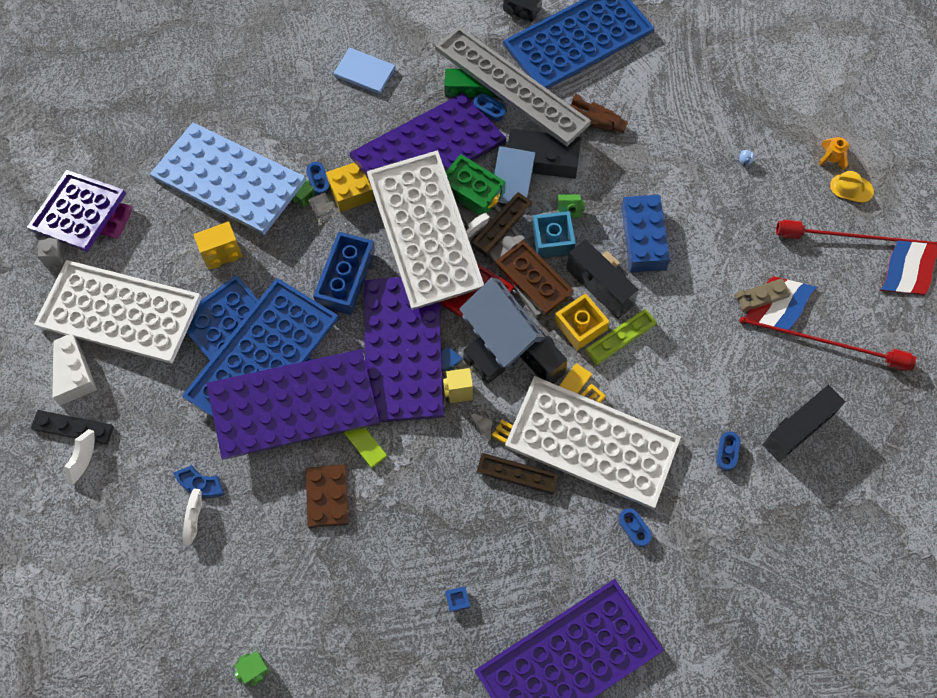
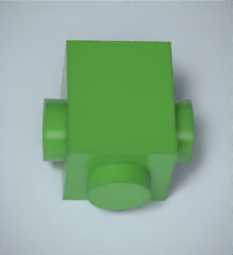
M307 179L291 200L292 203H298L303 208L316 197L314 187L311 186Z
M580 194L558 195V212L570 211L571 218H581V211L585 210V202L581 200Z
M258 651L251 655L247 653L238 659V663L234 665L237 670L234 672L240 684L244 682L247 686L259 684L263 681V676L270 673L268 666Z

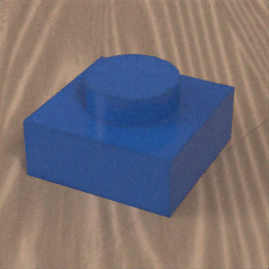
M465 586L445 591L450 613L470 608Z

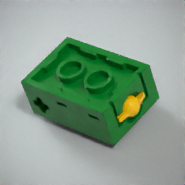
M462 154L458 156L446 171L455 201L479 216L483 213L488 214L505 194L506 181Z

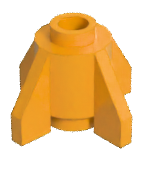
M840 137L823 140L821 146L826 150V154L820 159L818 164L822 166L828 161L832 163L838 162L842 170H845L848 166L847 150L850 148L849 143Z

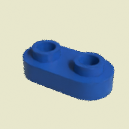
M479 94L474 98V106L486 117L494 121H500L505 117L506 108L502 103L486 94Z
M319 162L310 163L306 171L309 182L314 187L315 194L319 196L327 194L330 190V185L324 166Z
M731 431L725 432L719 439L716 464L723 471H731L738 462L740 438L736 433ZM726 441H730L732 445L728 446ZM723 459H727L729 464H725Z
M630 508L624 509L618 519L620 526L635 546H647L652 538L651 531L637 511ZM625 518H631L632 523H627ZM637 535H643L644 540H639Z

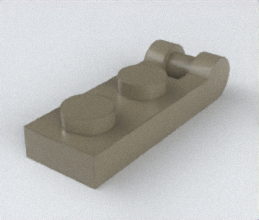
M783 278L746 291H738L734 294L736 301L740 302L742 312H747L788 298L791 293Z

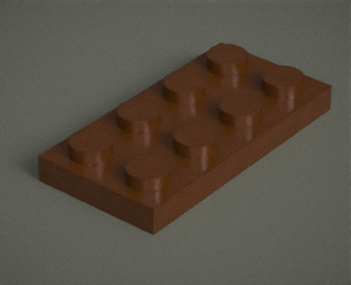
M524 240L495 261V265L545 316L574 292Z

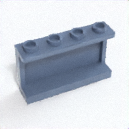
M490 278L460 308L464 320L474 327V333L483 339L486 349L493 352L496 356V362L501 367L512 368L514 366L513 362L534 342H541L545 338L500 279Z

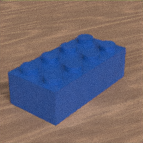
M660 195L623 197L621 211L629 271L667 270L670 258Z
M338 231L313 295L317 303L327 309L352 315L375 253L374 241Z

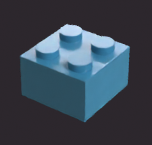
M570 211L533 215L532 228L537 254L541 258L569 255V252L576 245Z

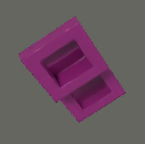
M120 203L100 234L118 239L130 217L133 207Z

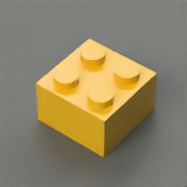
M355 162L326 172L331 192L340 212L374 201L372 188L367 176Z
M229 221L193 234L208 270L218 268L228 262H235L243 257Z
M585 293L555 313L554 323L578 351L606 332L609 320Z

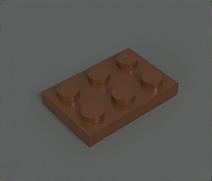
M345 464L306 468L308 528L349 525Z

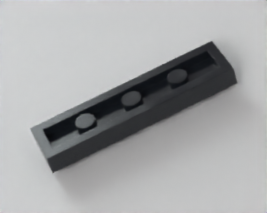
M37 410L31 429L34 431L75 439L89 429L94 431V442L108 445L114 428L112 424L41 410Z

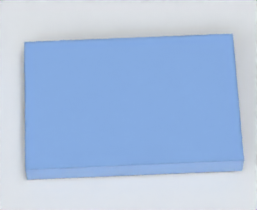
M349 47L336 68L334 77L380 95L393 74L395 65Z
M499 146L494 175L506 181L505 194L498 202L508 203L517 192L527 198L535 152Z

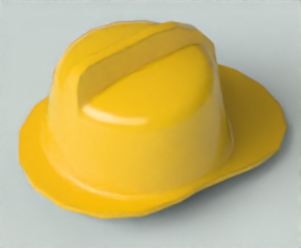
M847 171L836 175L830 183L832 192L837 197L864 203L872 199L874 195L872 184L854 171Z

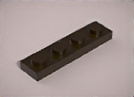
M517 192L473 240L472 246L487 256L532 206V201Z
M485 453L481 454L477 468V474L553 495L559 477L558 473Z

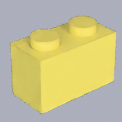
M470 368L446 371L447 378L443 379L445 397H449L450 403L473 400Z

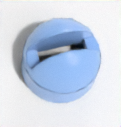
M748 150L741 151L740 163L742 165L745 164V166L751 165L755 154Z

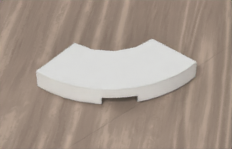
M487 213L481 214L468 224L469 228L466 230L469 242L487 226L490 218Z
M88 429L75 439L73 455L64 466L67 483L74 484L82 476L90 462L95 441L94 431Z
M193 489L188 501L183 528V545L192 544L197 535L198 517L202 508L201 489Z

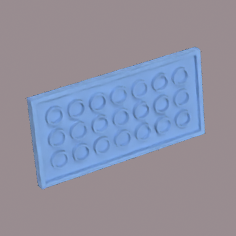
M193 122L150 173L153 179L263 235L270 229L306 181L305 176Z

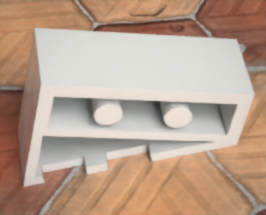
M72 333L54 340L52 398L61 406L97 390L80 342Z

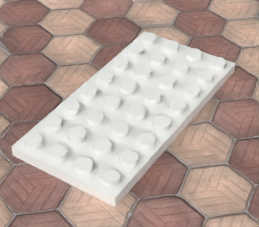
M438 150L367 171L411 309L415 310L479 290L484 283Z
M66 260L34 325L37 328L66 336L72 333L77 339L172 364L202 296L199 293Z
M534 376L504 447L654 510L681 436Z

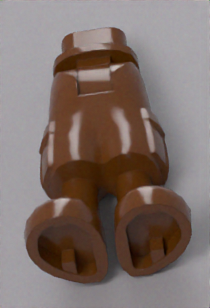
M575 93L570 106L591 120L589 127L609 132L613 131V133L617 131L624 134L628 121L621 119L622 116L617 115L595 102L590 104L584 101L579 94Z

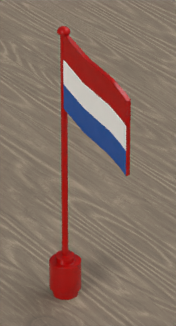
M783 219L777 222L776 235L781 238L800 239L804 233L895 241L896 244L889 259L886 279L879 291L925 295L929 289L937 258V242L805 229L802 221Z
M773 276L768 280L767 283L781 278ZM783 279L791 293L790 297L750 310L745 318L741 317L739 319L741 324L747 323L885 358L887 367L907 372L908 370L913 371L916 364V356L910 352L892 348L891 352L887 351L886 354L790 331L791 327L800 317L808 298L818 288L816 286Z

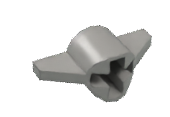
M523 236L504 237L500 256H503L525 238Z
M475 413L472 414L471 418L475 422L477 429L484 436L485 440L489 442L491 440L492 421Z

